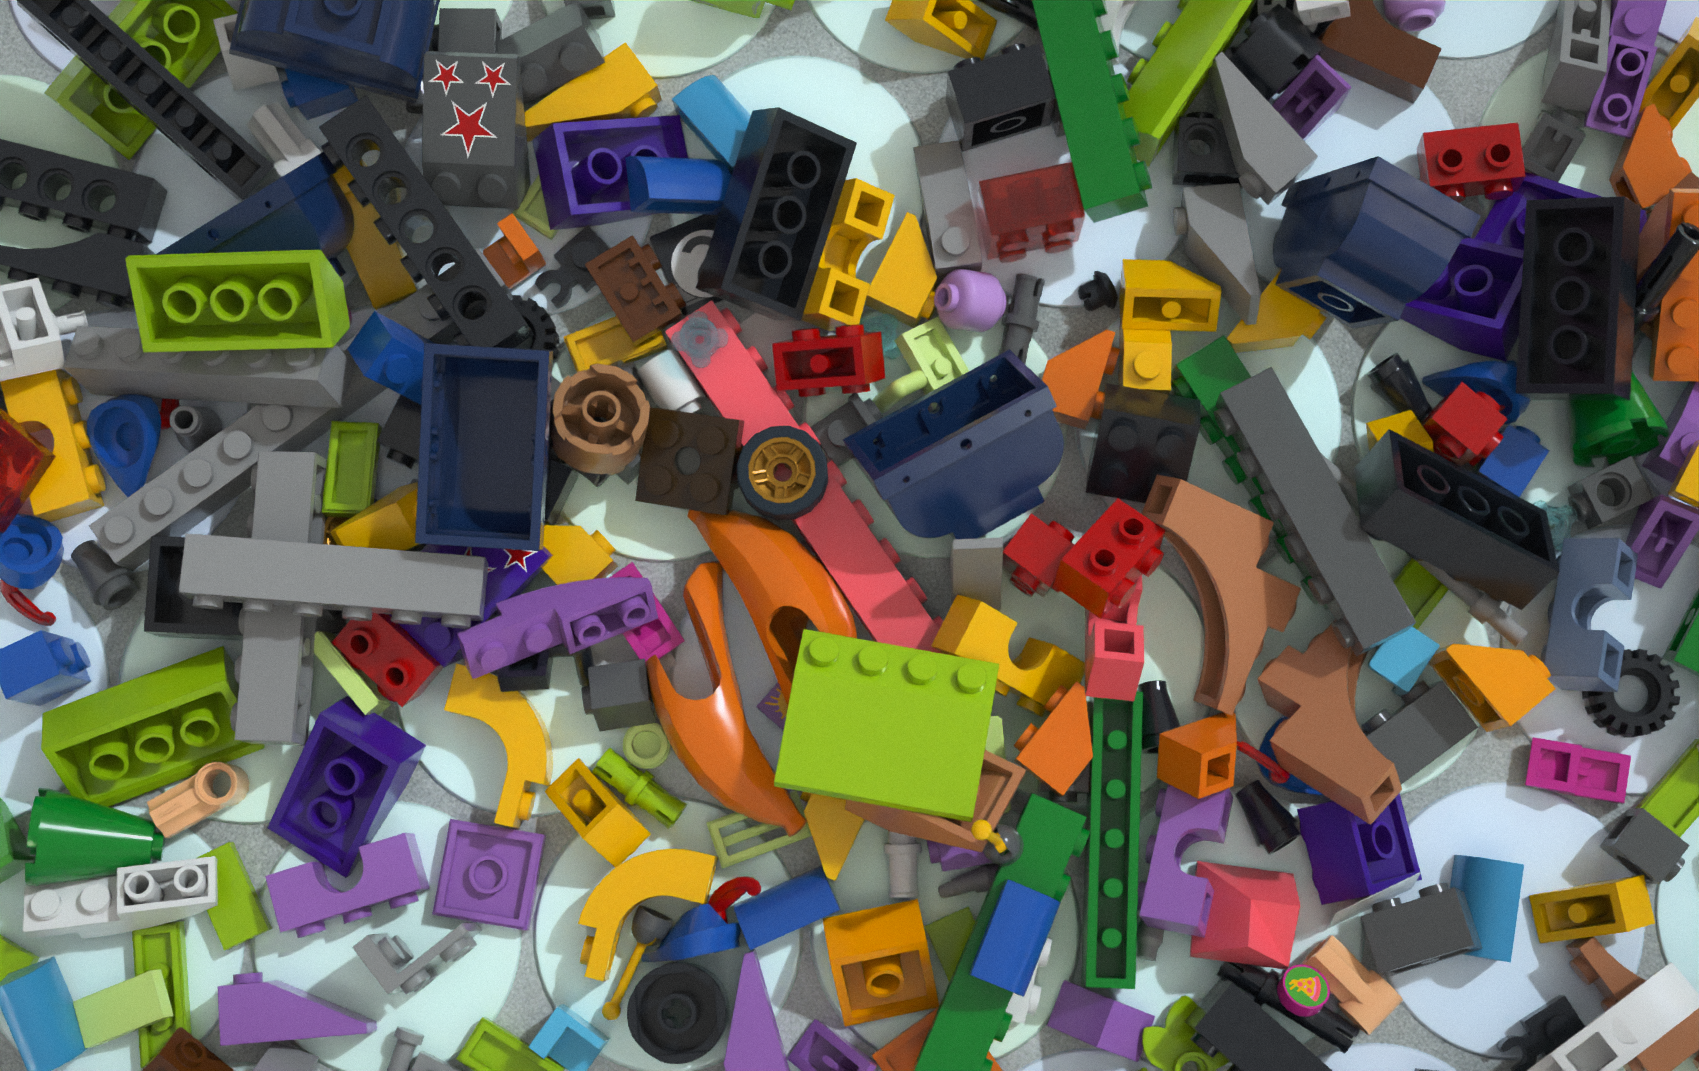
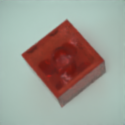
M1072 162L979 181L976 210L987 260L999 258L1001 263L1014 262L1025 258L1028 251L1043 248L1046 253H1057L1070 249L1073 246L1072 242L1079 240L1085 212Z

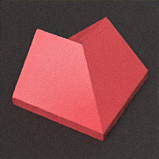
M1197 861L1195 876L1208 878L1214 889V895L1205 938L1191 935L1189 957L1287 970L1300 910L1294 874Z

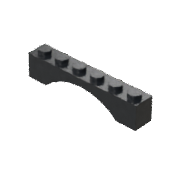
M98 232L78 242L52 248L23 249L0 245V272L8 273L7 279L14 283L39 278L40 282L51 284V290L60 295L79 299L82 292L97 296L95 302L103 306L123 310L125 304L134 306L125 258L129 255H155V253L143 243Z

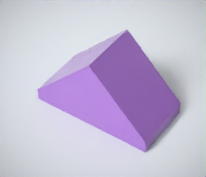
M1316 55L1272 106L1305 141L1340 108L1352 87L1319 55Z
M1661 494L1639 506L1625 542L1627 546L1638 554L1635 579L1660 589L1663 587L1699 531V509Z
M1063 980L1047 1026L1097 1048L1138 1062L1143 1051V1028L1152 1026L1155 1016Z
M814 1019L787 1058L801 1071H874L877 1067V1062L817 1019Z

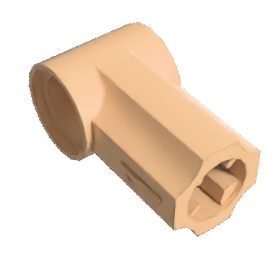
M222 762L206 764L196 775L148 801L149 814L155 826L162 832L164 837L167 839L172 838L226 806L231 807L244 800L249 791L250 782L248 775L241 767L234 764ZM225 771L230 776L231 788L225 796L218 797L214 792L213 782L218 774Z
M1329 935L1320 942L1301 963L1317 969L1324 975L1329 984L1330 993L1339 1001L1337 1003L1339 1009L1354 1024L1359 1025L1360 1030L1368 1036L1403 1001L1402 997L1387 981L1372 969L1368 971L1333 935Z

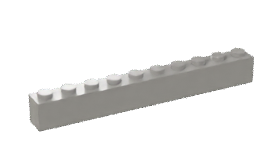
M476 248L475 250L511 300L512 293L481 250ZM455 263L438 275V279L441 281L454 279L460 271V264ZM428 283L383 315L436 344H450L455 340L453 336L460 332V329L451 317L443 322L427 300V297L434 293ZM478 300L470 303L466 308L465 318L474 320L477 314L483 316L485 313L483 307L487 302ZM356 335L339 346L341 351L354 365L342 408L258 404L89 525L113 562L134 571L150 558L151 536L181 537L251 487V472L253 466L258 465L259 451L299 452L331 429V421H343L385 391L387 387L363 375L347 350Z

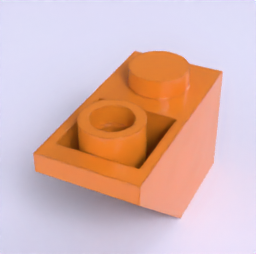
M1655 104L1645 107L1638 114L1632 137L1624 139L1609 178L1617 197L1625 196L1640 206L1642 210H1645L1646 214L1652 212L1654 206L1669 193L1670 188H1674L1692 172L1687 160L1679 157L1672 142L1673 132L1671 125L1665 116L1659 115Z
M1105 330L1047 361L1042 381L1049 387L1057 405L1056 408L1052 409L1057 422L1086 430L1090 418L1098 420L1104 392L1099 391L1103 373L1112 376L1120 352V348L1112 346L1116 332Z
M1077 681L1070 690L1060 685L1043 707L1051 714L1038 729L1030 723L1013 745L1020 751L1014 761L1059 797L1065 794L1093 758L1085 688Z
M1222 712L1160 733L1157 779L1197 799L1233 787L1237 746L1236 713L1229 715Z

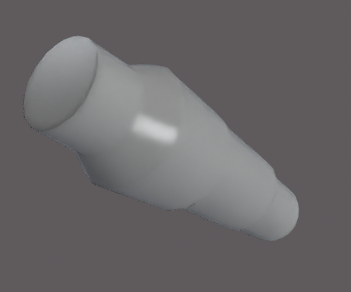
M983 865L951 879L950 882L938 887L940 897L948 898L972 891L976 893L988 891L999 865Z
M1141 920L1137 933L1139 943L1138 958L1156 961L1158 948L1163 943L1164 930L1147 927L1145 922Z

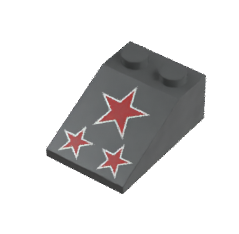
M426 51L424 54L422 170L424 178L444 206L519 209L531 185L519 55Z

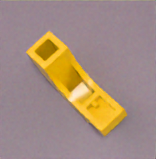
M456 663L444 710L453 714L481 720L491 726L500 736L506 749L508 765L494 823L520 828L522 820L529 821L534 808L536 793L530 791L531 783L551 785L553 751L548 730L538 710L521 691L501 692L497 676L488 673L472 679L466 666Z
M685 849L656 850L627 860L605 876L587 899L578 924L597 928L595 937L587 935L583 945L580 964L587 965L584 977L599 981L609 979L625 920L644 901L657 896H672L707 904L718 856Z

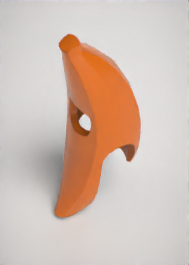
M733 509L728 515L689 510L688 519L697 526L702 537L738 590L766 650L788 707L803 630L807 627L809 619L819 632L857 638L854 618L843 594L821 562L792 534L766 518Z
M718 561L699 564L686 580L683 597L710 676L713 694L700 700L687 699L678 694L671 685L658 657L654 654L646 661L650 692L657 716L678 759L704 790L726 808L757 822L783 827L789 837L794 836L804 827L807 820L798 811L787 789L774 786L776 772L760 744L752 735L745 717L743 700L731 660L724 622L723 567Z

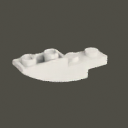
M211 856L117 868V875L40 886H24L23 933L28 939L78 933L82 939L154 927L201 913L218 905L217 858Z
M1671 961L1526 1071H1617L1699 1008V994Z

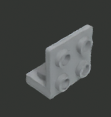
M477 922L462 923L412 963L409 961L414 958V955L398 935L391 938L388 933L370 934L352 948L388 995L403 991L408 995L413 991L415 993L421 991L439 976L435 968L443 961L445 964L452 960L456 962L474 949L478 944L473 937L480 933L482 929Z

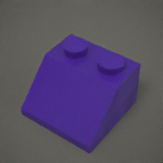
M1400 793L1371 825L1334 801L1297 809L1300 820V833L1306 843L1312 867V880L1318 890L1321 905L1374 895L1420 872ZM1421 874L1418 877L1417 881L1422 880Z

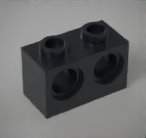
M1192 112L1187 114L1186 117H1179L1174 129L1172 184L1209 186L1239 183L1240 188H1243L1239 181L1240 175L1235 169L1222 120L1214 118V115L1208 112ZM1191 140H1202L1209 146L1210 153L1202 156L1196 155L1189 149L1187 143Z

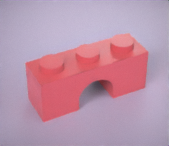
M1142 574L1134 582L1136 588L1133 594L1121 608L1114 605L1102 619L1085 608V696L1134 701L1144 666V626L1136 625L1138 607L1143 590Z

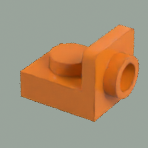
M513 213L497 223L504 236L483 250L484 256L508 289L515 287L546 265L540 251Z

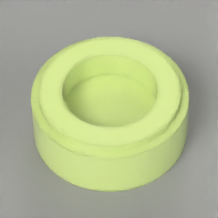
M658 723L630 727L624 735L623 752L627 760L636 767L642 769L657 768L668 759L671 753L672 746L662 726Z

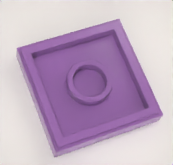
M450 819L432 915L529 930L546 835Z

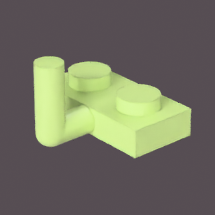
M939 317L902 333L894 340L912 372L893 381L876 395L872 401L881 413H885L902 398L921 388L926 395L969 372ZM931 403L933 409H936L937 403Z

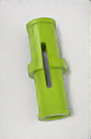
M609 748L592 771L593 774L608 782L617 791L626 796L625 802L632 807L635 804L668 829L675 824L683 813L682 811L687 807L685 802H682L655 782L653 774L647 770L643 773L617 754L612 748Z

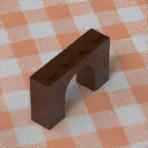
M1349 0L1351 16L1335 19L1318 37L1327 46L1325 50L1320 52V57L1331 68L1414 104L1423 91L1442 48L1390 25L1379 14L1373 0Z

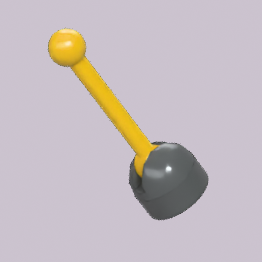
M981 819L973 823L971 827L973 837L977 840H988L983 853L991 862L1000 866H1007L1015 863L1020 858L1024 843L1020 833L1013 827L1006 824H998L993 832L990 823L986 820ZM1007 849L1010 851L1004 856L1001 855Z
M642 905L638 906L631 926L637 945L611 1001L606 1002L602 1007V1015L605 1019L615 1020L620 1016V1002L646 946H655L662 943L674 923L668 916L652 908Z

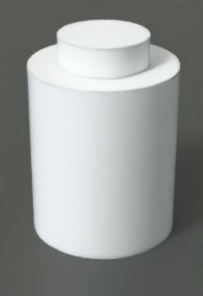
M670 349L655 356L638 370V377L658 408L700 414L703 411L700 404L704 402L706 395L677 349Z

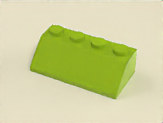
M121 0L108 17L189 89L221 51L213 19L238 14V12L225 0ZM75 56L44 92L51 100L128 160L133 157L156 129Z
M1256 0L1179 1L1177 8L1182 11L1174 24L1168 21L1163 24L1152 43L1157 50L1149 62L1141 58L1127 80L1132 85L1128 91L1130 101L1124 102L1123 107L1126 118L1133 117L1138 128L1141 144L1134 146L1138 161H1145L1146 166L1150 167L1174 131L1179 117L1184 116L1208 80V72L1214 58L1221 52L1225 53L1247 22Z
M321 250L129 255L125 258L143 352L333 348L350 328L343 281Z
M224 645L46 711L42 715L41 750L70 794L107 807L195 775L206 764L212 762L227 763L265 748V744H250L234 740L235 732L231 728L230 716L233 705L238 703L239 683L235 679V665Z

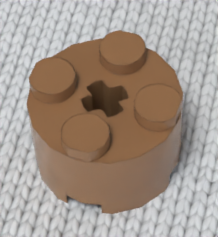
M593 364L590 365V369L579 371L571 377L568 375L563 379L554 395L550 425L553 449L558 458L581 472L600 475L619 473L636 458L644 443L650 404L648 400L646 401L644 392L636 384L637 380L632 374L617 366ZM602 417L606 420L604 422H597L594 418Z

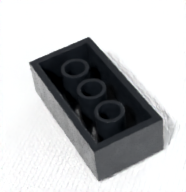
M780 107L752 110L696 289L773 320L801 321L857 142Z
M1625 196L1526 201L1516 394L1532 400L1630 401L1641 207Z
M1388 429L1354 468L1361 529L1373 539L1386 541L1404 550L1411 558L1421 562L1426 561L1445 571L1452 579L1459 582L1465 581L1483 590L1493 600L1498 602L1504 601L1520 610H1523L1559 574L1547 511L1402 435Z

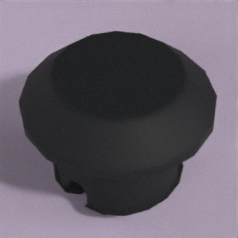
M1095 271L1093 275L1094 280L1082 286L1080 285L1078 289L1080 300L1086 299L1083 305L1086 310L1091 312L1104 305L1111 309L1115 308L1118 295L1112 281L1106 273Z

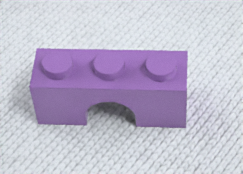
M1169 784L1167 789L1161 788L1159 790L1155 808L1156 817H1160L1157 835L1151 834L1149 836L1145 860L1146 863L1150 864L1147 882L1141 881L1138 885L1137 910L1140 911V917L1147 927L1205 938L1214 889L1208 878L1192 876L1181 870V859L1187 848L1194 843L1211 841L1224 844L1233 803V795L1229 788L1200 799Z
M405 832L358 847L363 862L362 877L355 887L346 892L339 891L331 885L327 878L324 864L321 862H308L265 876L280 933L296 930L297 938H303L325 931L324 921L342 916L344 924L373 916L371 907L389 902L390 909H396L418 902L417 892L430 889L415 834Z

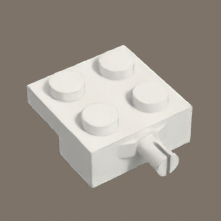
M39 278L0 285V381L63 368L65 361L61 335L75 333L77 326L88 327L84 310L56 317L50 311Z

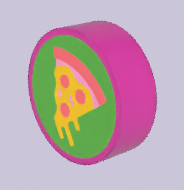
M1299 964L1290 967L1278 982L1277 994L1280 1002L1288 1011L1298 1016L1309 1017L1317 1014L1328 1001L1330 987L1320 971L1311 966Z

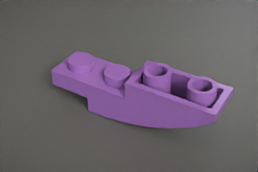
M1611 0L1607 72L1588 112L1585 113L1583 127L1627 139L1632 137L1658 48L1654 44L1667 0Z
M597 578L549 586L495 603L498 617L457 633L466 668L472 679H475L561 643L564 644L569 654L575 653L658 619L652 585L648 578Z

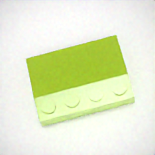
M804 629L794 671L774 786L972 822L999 664Z

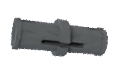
M1016 274L1014 292L1008 314H1003L1001 322L1005 327L998 355L1010 349L1026 364L1032 334L1037 332L1039 321L1036 320L1045 280L1042 278L1037 280V277L1033 275Z

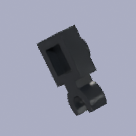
M587 225L553 255L561 267L557 270H548L540 274L535 281V285L540 291H543L551 283L559 284L561 290L553 297L551 302L557 309L561 308L569 302L572 288L575 285L579 284L586 293L596 285L585 263L610 248Z
M1558 995L1519 1020L1527 1031L1526 1034L1521 1037L1515 1035L1506 1036L1498 1042L1496 1047L1500 1052H1506L1512 1047L1518 1046L1522 1050V1059L1510 1069L1512 1071H1526L1536 1064L1539 1054L1544 1058L1584 1028L1585 1025L1566 996Z

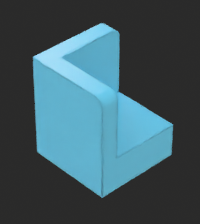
M1411 627L1408 631L1380 644L1369 660L1368 668L1393 684L1394 686L1391 691L1401 696L1409 693L1440 645L1414 627Z
M565 1004L557 1006L528 1047L543 1059L550 1056L569 1071H587L610 1038Z

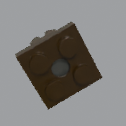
M650 407L635 501L728 515L732 511L734 490L739 487L737 482V462L743 448L741 447L744 421Z

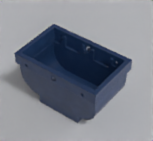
M241 0L229 54L416 103L424 72V54L426 51H429L440 0Z
M323 151L155 255L321 250L338 275L342 277L346 274V271L337 259V256L346 249L352 238L354 230L353 212L346 196L333 176L337 169Z
M1379 156L1296 182L1288 188L1281 203L1286 210L1273 250L1274 264L1281 269L1275 285L1353 329L1399 321L1406 303L1417 299L1427 291L1442 274L1461 240L1471 238L1480 215Z
M424 343L415 543L531 551L543 549L546 494L548 493L553 351Z
M1010 349L843 439L853 461L906 531L922 538H938L949 534L953 540L977 539L1044 503V498L1038 486L1045 482L1057 469L1064 451L1063 434L1052 410L1057 405L1049 387ZM931 403H937L936 409L933 411L928 410Z

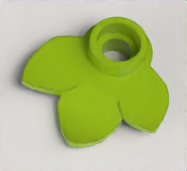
M1186 995L1181 996L1168 1010L1165 1018V1028L1159 1026L1143 1028V1051L1151 1064L1164 1071H1182L1183 1065L1188 1061H1193L1196 1064L1197 1071H1215L1229 1063V1061L1219 1052L1212 1059L1190 1040L1195 1031L1184 1021L1198 1005Z

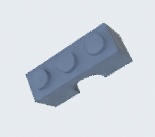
M1564 538L1562 553L1557 557L1559 574L1556 576L1555 597L1548 607V621L1550 624L1548 642L1543 647L1540 658L1551 674L1548 680L1562 690L1618 692L1624 645L1605 630H1591V620L1596 610L1604 603L1612 600L1632 599L1638 554L1620 538Z

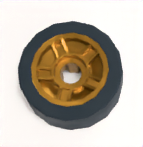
M791 426L769 427L754 434L742 448L737 462V482L747 504L760 515L777 521L794 520L811 512L823 499L828 485L827 459L820 444L806 431ZM780 463H784V466L792 471V475L787 481L781 482L774 477L775 471L778 469L777 465Z

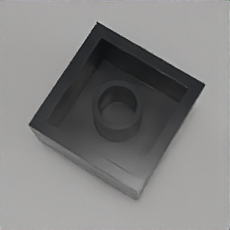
M1022 43L1014 44L1002 49L998 53L999 56L983 61L979 57L968 58L954 65L953 70L948 71L946 104L962 152L1050 125L1056 95L1039 44L1029 47Z
M1106 383L1088 464L1086 493L1146 503L1157 475L1178 478L1187 482L1200 429L1201 400Z
M151 536L144 632L167 638L243 640V635H241L239 630V614L243 603L223 601V609H204L192 606L193 599H188L179 593L185 537Z

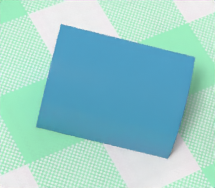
M709 75L687 86L672 98L676 114L680 115V119L711 154L727 166L732 176L751 114L717 76Z
M1454 855L1450 888L1456 887L1464 892L1482 945V949L1463 955L1511 962L1524 864L1474 856Z
M54 956L11 972L0 982V1008L27 1071H52L79 1056L87 1049L83 1043L73 999Z

